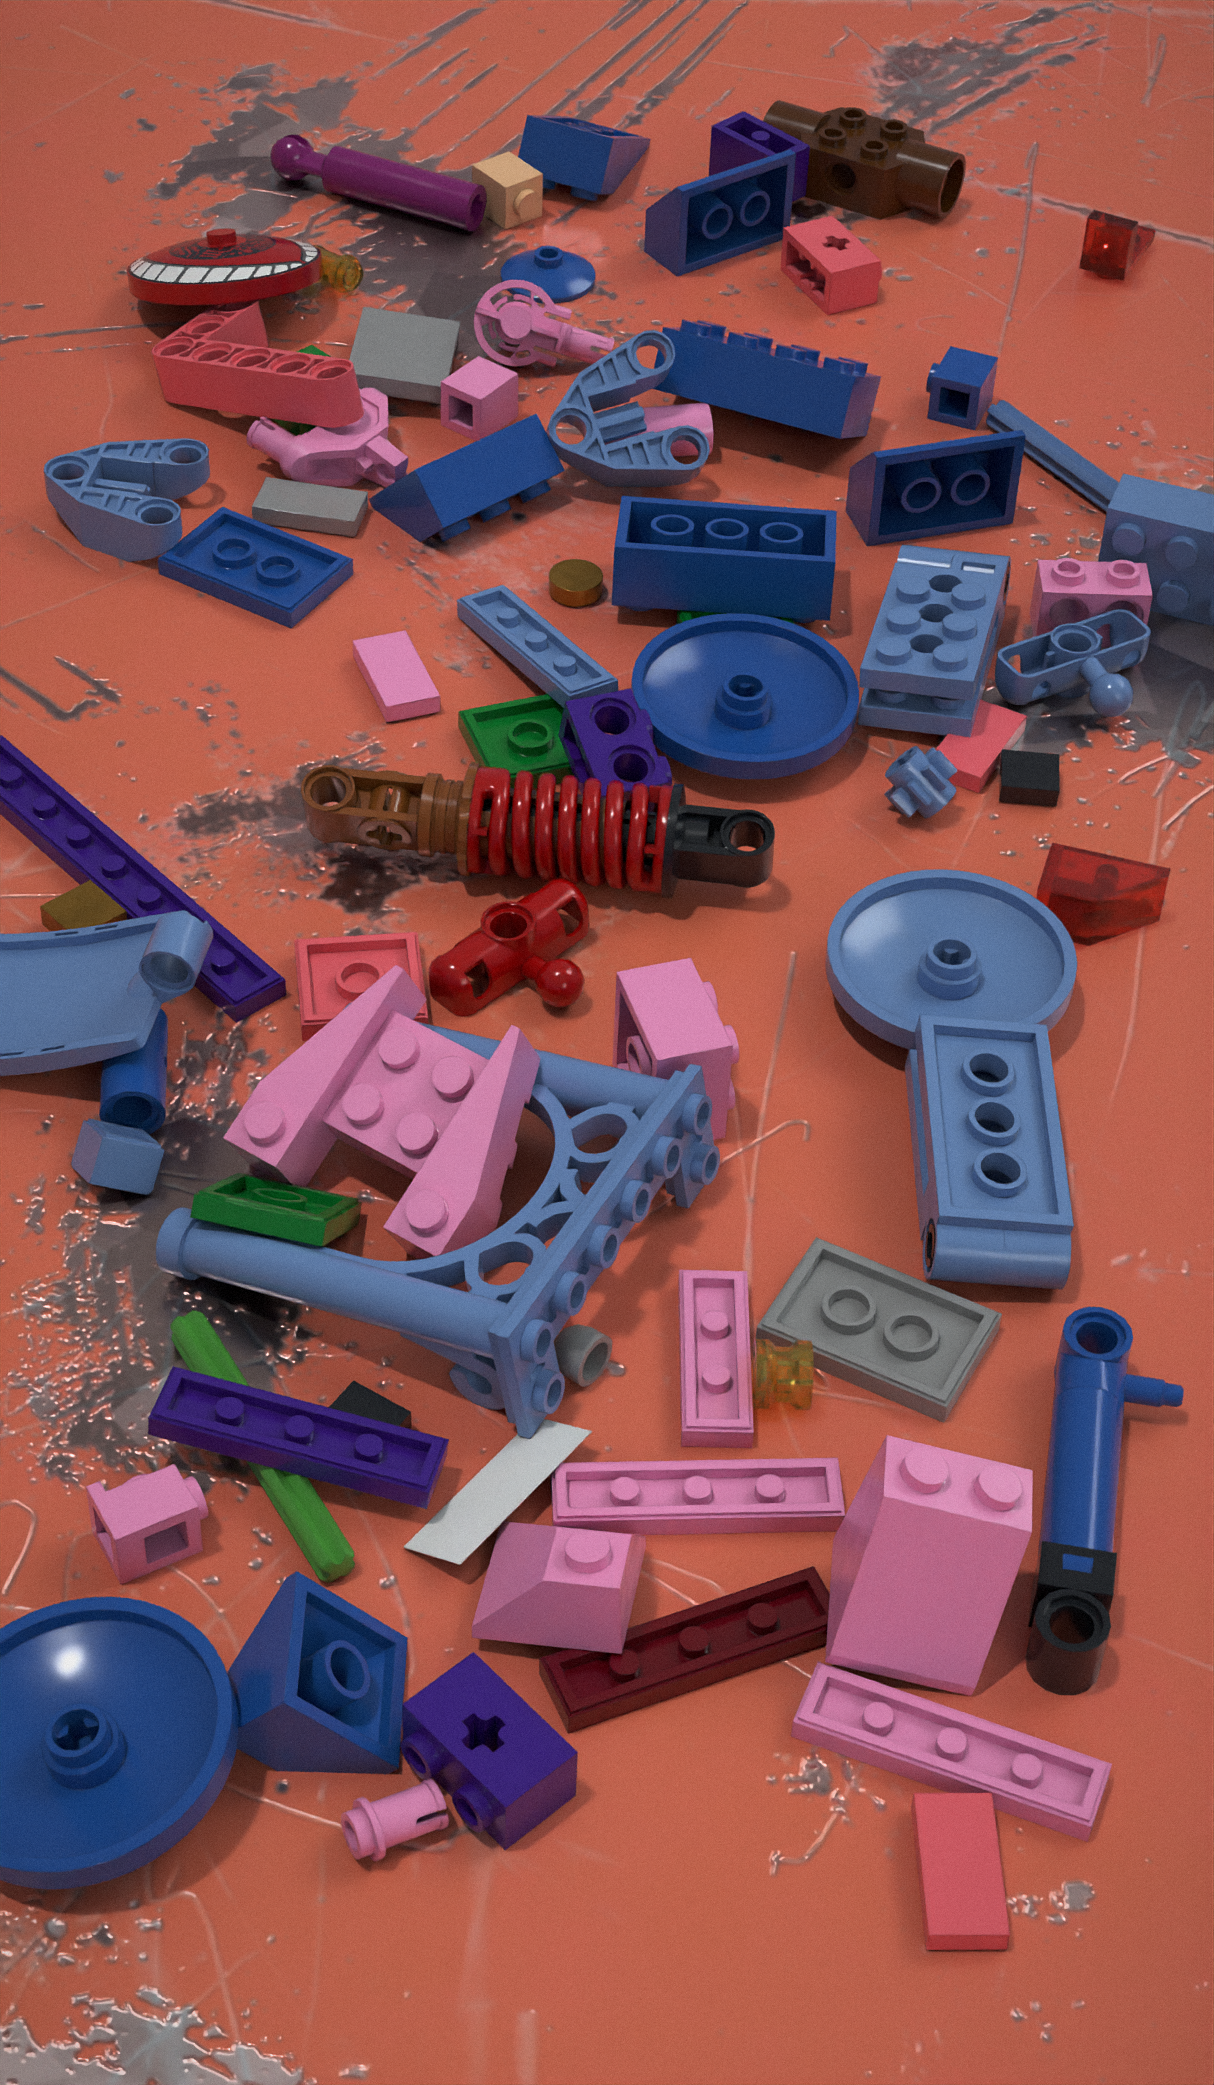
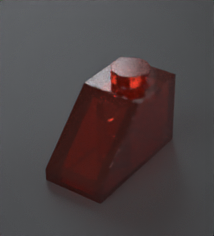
M1052 843L1038 885L1036 899L1058 917L1069 932L1073 943L1091 946L1158 922L1163 908L1171 868Z

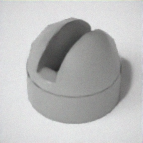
M580 1324L564 1328L554 1339L560 1372L583 1387L589 1386L601 1375L611 1356V1338L592 1327Z

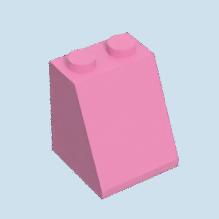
M887 1435L833 1538L825 1662L971 1696L978 1683L1032 1534L1033 1470Z

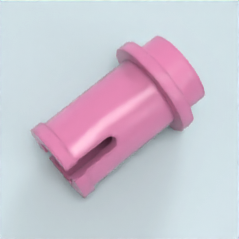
M429 1778L422 1781L419 1785L371 1803L364 1797L355 1799L352 1810L341 1814V1825L346 1843L352 1855L356 1859L369 1856L371 1860L376 1862L385 1857L387 1848L435 1830L446 1829L449 1824V1817L445 1812L437 1814L436 1811H441L447 1807L438 1785Z

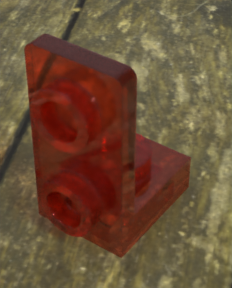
M1093 210L1086 222L1079 268L1094 272L1103 279H1119L1124 281L1153 243L1156 231L1138 225L1137 221Z

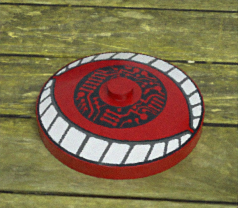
M229 228L211 230L206 232L207 237L162 248L135 260L127 268L129 291L134 297L148 302L171 305H215L275 297L310 286L321 279L324 273L321 250L314 245L276 236L236 234V230Z

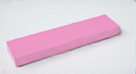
M838 1458L561 1463L550 1476L552 1525L556 1527L634 1535L838 1531L845 1517Z
M818 1662L793 1720L791 1737L948 1793H992L994 1809L1088 1842L1112 1767L1111 1763Z

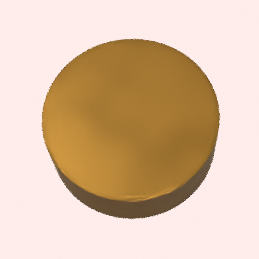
M569 559L558 562L550 569L549 594L558 603L569 607H583L596 602L602 595L603 573L596 564L581 559Z

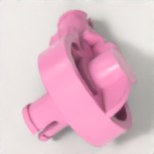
M507 280L496 284L483 295L475 310L474 332L480 347L490 358L507 366H524L538 362L554 368L557 358L535 351L533 349L534 346L593 364L606 355L592 351L590 349L591 346L611 352L615 341L614 338H607L545 317L544 313L546 312L569 320L572 310L555 305L543 289L524 280ZM520 288L530 291V298L520 294H513V300L516 301L505 304L498 312L496 309L508 301L507 296L499 299L494 305L490 301L494 295L506 289ZM534 296L541 299L544 303V308L538 306L533 300ZM518 300H522L528 303L529 305H531V307L523 302H518ZM495 321V328L500 338L509 344L519 345V347H510L504 342H500L497 346L506 351L514 352L510 358L500 355L485 340L482 326L487 324L490 337L493 340L497 337L492 322ZM528 351L529 356L517 358L516 353Z

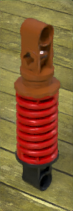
M471 762L464 780H458L457 782L451 779L444 780L442 774L429 772L426 777L390 770L376 772L324 765L311 770L301 783V795L307 828L316 839L327 843L341 842L368 845L383 850H415L419 852L420 856L434 857L437 852L441 854L450 853V855H456L458 872L463 876L484 873L506 877L515 869L516 874L520 878L527 880L532 879L537 873L546 882L557 879L560 875L562 879H566L573 884L579 883L584 878L585 883L592 887H599L606 880L607 884L613 889L620 890L628 883L629 887L634 891L662 894L663 898H672L678 879L750 888L765 882L773 868L775 829L773 823L766 815L748 809L734 810L687 805L684 784L675 783L674 786L650 785L648 789L644 783H636L631 788L628 802L627 799H624L625 786L619 780L610 781L607 784L606 797H601L602 783L597 778L590 777L586 779L583 795L578 794L579 781L575 776L567 775L563 777L560 792H555V776L552 773H543L538 779L537 790H533L534 777L531 772L525 770L518 772L515 777L514 787H510L511 774L506 768L481 766V763ZM389 788L393 789L392 794L389 793ZM329 802H337V803H338V804L333 805V806H322V805H324V804H326V803H329ZM649 802L655 803L653 811H648ZM389 827L391 832H386V828ZM749 846L755 848L756 850L742 851L737 848Z

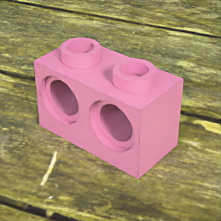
M1072 558L1038 560L1030 606L1033 637L1053 631L1059 625L1077 623L1116 609L1129 610L1147 625L1153 598L1147 563H1133L1128 560H1115L1112 562L1078 561ZM1104 624L1096 632L1103 637L1101 647L1109 648L1112 647L1109 637L1110 624Z

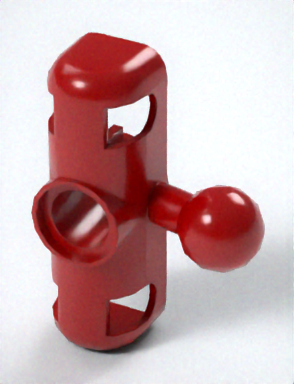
M552 879L543 888L535 893H530L518 902L506 901L494 904L482 914L480 920L481 927L456 943L454 948L445 954L437 956L431 962L428 972L430 996L456 1016L465 1017L476 1013L510 988L527 979L536 983L539 996L550 1006L563 1008L574 1004L583 994L584 975L581 969L571 960L554 958L588 934L589 909L586 898L581 890L572 882L566 879ZM560 909L579 921L577 928L568 935L565 933L564 923L557 912ZM480 964L481 975L484 978L489 976L490 981L486 991L481 996L474 997L473 988L466 973Z

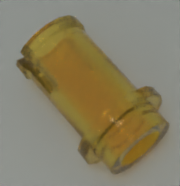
M314 245L322 253L324 273L321 279L329 282L332 288L340 293L354 291L360 286L364 271L356 257L350 254L340 256L326 250L322 246Z

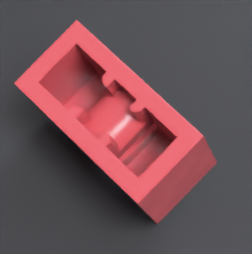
M833 215L783 227L780 270L825 314L831 315L877 303L878 285L882 278L881 260Z

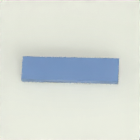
M500 585L457 600L458 617L563 708L565 701L618 691V679L506 586Z

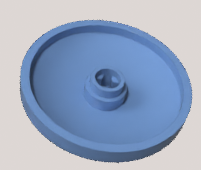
M936 869L896 874L866 886L849 898L839 909L830 926L825 969L834 996L843 1009L856 1022L878 1037L910 1050L916 1049L915 1029L920 1014L1047 1025L1048 1031L1051 1030L1063 1017L1070 1004L1076 979L1077 956L1074 943L1063 923L1048 907L1032 895L1009 883L989 876L958 870Z

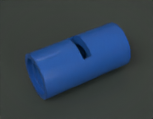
M161 1008L146 1044L141 1049L102 1061L99 1110L101 1121L141 1129L147 1134L155 1132L164 1123L166 1117L168 1018Z

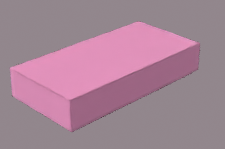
M406 630L353 640V657L386 722L440 712V695Z

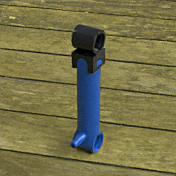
M1085 1307L1074 1311L1066 1318L1054 1368L1055 1388L1038 1560L1032 1585L1028 1627L1032 1629L1025 1660L1027 1671L1033 1681L1044 1690L1058 1695H1077L1087 1691L1096 1683L1111 1629L1109 1612L1114 1596L1117 1553H1113L1125 1402L1153 1407H1161L1163 1405L1179 1407L1182 1405L1184 1388L1181 1385L1166 1383L1163 1379L1127 1374L1128 1359L1133 1342L1132 1329L1125 1318L1112 1310L1102 1307Z

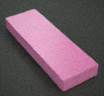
M679 1270L681 1447L752 1448L754 1429L747 1271Z

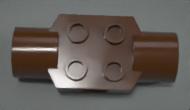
M781 100L774 102L764 117V122L810 145L806 196L804 197L879 220L912 209L945 218L951 213L959 198L966 171L964 155L925 143L924 131L908 127L903 121L895 119L884 120L867 115L864 110L855 107H840L822 113Z

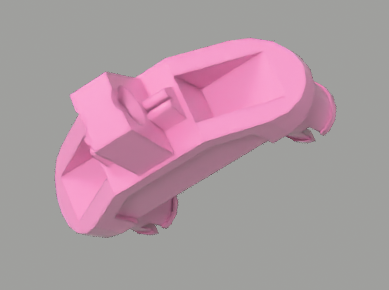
M359 388L364 407V416L353 424L336 428L316 426L308 433L294 436L274 424L269 418L262 416L260 417V422L256 420L247 433V444L280 463V469L283 474L293 481L342 487L353 486L362 478H366L383 487H388L407 475L408 457L387 440L388 397L375 388Z

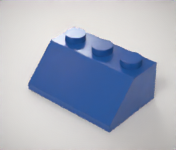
M790 149L676 187L646 209L644 252L678 277L783 240V227L790 226L796 153Z
M536 413L413 470L369 498L373 509L419 542L436 534H439L442 542H445L471 529L467 520L478 514L483 523L512 509L508 502L509 499L519 495L524 504L551 490L547 481L565 470Z
M1022 430L872 452L850 467L845 511L866 546L1013 524L1026 435Z

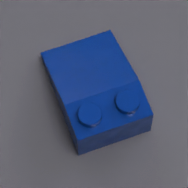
M527 115L518 158L543 174L544 188L554 189L557 182L572 186L570 195L597 201L598 194H613L649 148L650 138L569 116Z

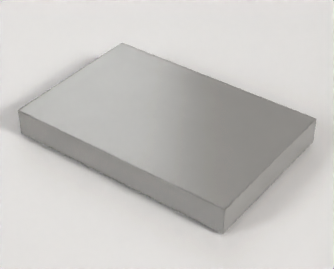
M363 307L349 358L354 364L359 388H375L390 397L441 404V381L451 375L459 337L460 321Z
M816 1237L758 1324L755 1343L944 1423L999 1331L1002 1314Z

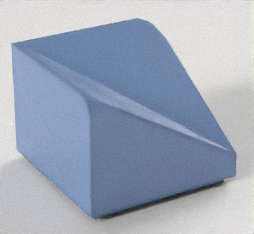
M88 1118V1121L83 1120L71 1165L89 1184L146 1195L150 1194L154 1188L165 1150L144 1130Z

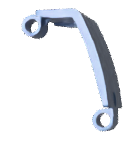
M182 910L84 928L50 932L0 934V1076L40 1073L76 1067L141 1049L146 1044L162 1003L185 994L193 988L213 939V930L208 921L206 920L203 923L188 911Z

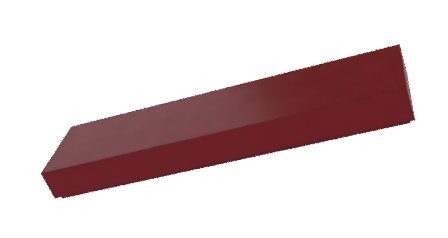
M812 1566L628 1628L622 1654L568 1648L539 1658V1675L569 1734L826 1645L830 1593L815 1567Z

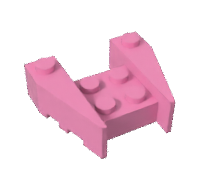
M395 965L258 1083L223 1138L251 1166L280 1182L302 1187L308 1185L337 1139L411 1178L413 1181L383 1228L407 1253L417 1259H425L474 1243L492 1233L497 1227L503 1205L499 1199L507 1168L512 1169L518 1147L515 1142L524 1103L529 1104L541 1058L521 1029L514 1025H511L490 1060L413 1021L427 999L407 972Z

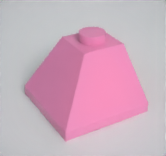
M503 1521L499 1527L474 1616L472 1638L622 1654L645 1553L646 1536Z

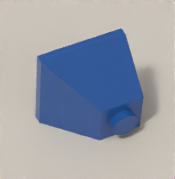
M295 1572L286 1577L227 1671L236 1697L239 1713L237 1749L276 1771L389 1774L399 1769L408 1638L301 1573Z

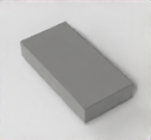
M266 477L252 505V518L268 525L355 537L368 509V492Z

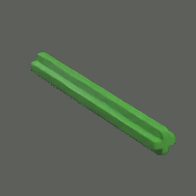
M192 1310L185 1317L177 1316L170 1325V1329L173 1332L171 1340L190 1371L249 1386L203 1313ZM247 1461L318 1578L325 1582H333L340 1576H347L355 1567L353 1561L354 1550L308 1477Z

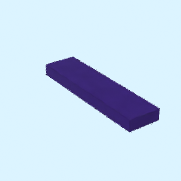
M174 1366L148 1417V1435L424 1509L428 1508L447 1457L449 1439Z

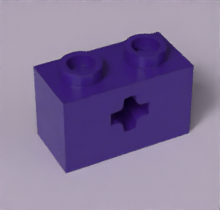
M474 1652L402 1704L403 1741H401V1750L409 1766L424 1780L434 1778L452 1797L454 1807L462 1820L478 1833L485 1830L504 1850H507L576 1796L578 1752Z

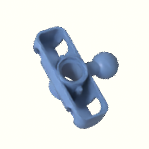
M1125 609L1112 610L1077 623L1059 625L1053 631L1000 649L995 668L996 687L1001 696L1013 705H1026L1028 702L1054 694L1062 697L1076 698L1089 693V701L1096 712L1104 717L1120 716L1133 703L1134 690L1128 679L1114 673L1128 667H1134L1145 658L1151 630L1135 614ZM1104 624H1110L1109 637L1112 647L1101 650L1103 637L1100 634L1098 635L1096 631ZM1014 655H1020L1021 673L1007 662Z

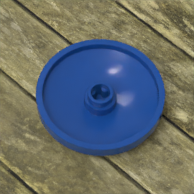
M728 613L702 616L676 624L657 635L644 647L635 662L632 672L631 689L639 709H646L649 713L653 726V744L674 760L699 771L717 776L737 779H772L804 772L834 756L848 741L856 723L859 705V686L855 673L845 657L833 645L812 631L773 617Z
M89 1597L44 1607L28 1613L0 1629L1 1881L28 1888L71 1889L115 1879L152 1862L170 1850L202 1820L214 1804L226 1783L235 1758L239 1736V1713L236 1697L224 1663L207 1637L192 1623L164 1607L146 1601L122 1597Z

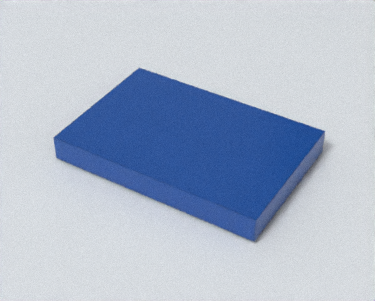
M225 507L217 510L158 558L160 575L288 628L294 627L353 575V559Z

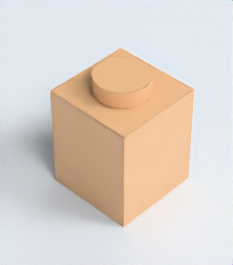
M509 151L472 164V182L483 185L486 189L487 204L484 215L506 230L542 216L543 174Z

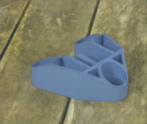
M655 330L643 331L578 374L552 414L546 430L560 460L606 487H665L687 483L697 477L703 469L710 451L709 441L699 429L689 425L678 426L657 433L651 431L605 445L604 443L645 432L647 427L644 421V410L642 406L639 407L638 401L593 413L630 401V398L662 383L669 374L675 358V348L669 337ZM644 346H654L662 352L665 362L662 366L655 369L646 368L638 361L636 351ZM559 423H568L576 427L582 433L584 439L577 444H566L557 436L556 426ZM679 440L691 442L698 450L699 457L697 461L692 464L679 463L671 454V445Z
M187 438L106 442L56 456L44 465L47 497L82 546L128 562L155 558L167 552L179 542L183 533L181 508L172 500L194 492L210 477L208 447L199 440Z

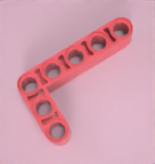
M259 300L212 305L157 343L151 351L163 397L170 403L333 428L353 424L364 416V407L354 364L350 360L268 348L269 341Z

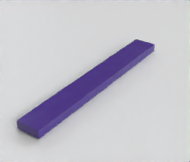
M0 736V814L77 883L81 885L89 880L95 883L126 910L127 920L182 910L188 911L203 923L207 920L213 930V939L194 986L236 1023L286 996V981L279 973L5 737Z

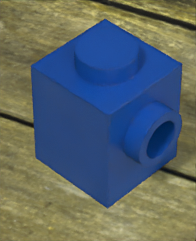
M950 346L941 363H933L928 375L926 392L930 393L927 419L975 431L992 402L998 357Z

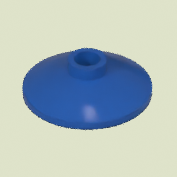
M542 246L516 254L509 258L501 268V282L507 280L531 282L543 289L554 304L569 302L583 297L594 287L596 277L594 267L585 258L554 246ZM520 288L506 289L511 294H520L530 298V291ZM533 297L536 303H543L539 297Z

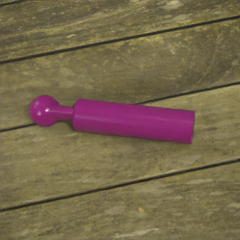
M287 135L277 140L271 149V165L277 175L287 181H296L310 174L322 178L323 187L327 192L470 232L475 231L479 227L486 210V189L483 185L341 146H334L328 155L314 152L309 141L300 135Z

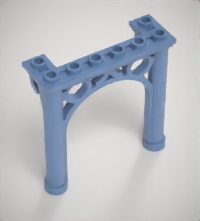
M417 1022L490 1060L501 1042L495 1039ZM534 1049L541 1059L529 1104L524 1103V1108L537 1115L548 1126L555 1138L554 1156L550 1169L537 1192L515 1216L492 1233L460 1249L419 1260H373L326 1247L191 1218L192 1209L181 1207L171 1212L161 1226L156 1242L157 1264L164 1273L187 1280H195L202 1276L400 1332L402 1337L455 1362L456 1364L449 1372V1375L457 1390L468 1400L481 1407L492 1410L505 1408L508 1422L516 1424L518 1436L531 1439L547 1414H552L557 1410L564 1394L565 1380L559 1370L554 1339L570 1316L576 1315L581 1310L588 1290L602 1270L609 1268L614 1263L621 1243L635 1223H640L646 1217L651 1200L665 1182L667 1194L675 1195L676 1205L689 1208L704 1185L712 1183L718 1172L720 1152L718 1147L714 1146L710 1121L712 1101L709 1096H706L702 1066L689 1064L684 1072L676 1070L671 1078L667 1080ZM609 1134L618 1138L613 1147L603 1153L591 1154L578 1149L600 1135ZM580 1180L594 1183L587 1194L581 1192ZM555 1237L552 1243L546 1249L544 1243L549 1239ZM523 1262L529 1264L524 1274L518 1280L509 1284L492 1285L483 1281L484 1273L507 1263ZM466 1281L468 1292L449 1286Z

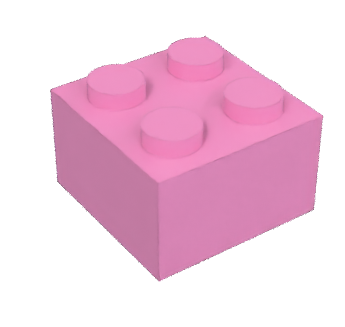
M691 958L617 972L613 1067L669 1080L676 1070L684 1072L689 1064L702 1066L706 1096H709L712 1101L710 1121L713 1140L725 1138L727 1110L734 1109L735 1092L730 1075L731 1064H736L739 1061V1046L733 1027L731 1025L723 1026L718 1015L717 998L712 984L709 981L702 982Z

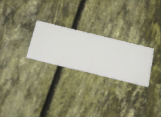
M544 1419L531 1439L518 1436L517 1434L403 1548L461 1565L592 1431Z

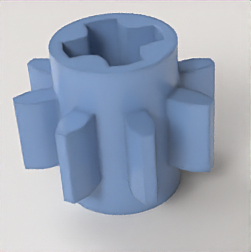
M914 746L900 755L886 771L885 777L894 786L884 795L902 815L905 814L907 817H911L917 810L924 818H929L940 811L955 795L957 789L948 779L957 772V768L940 750L936 751L932 747L924 754L918 746Z

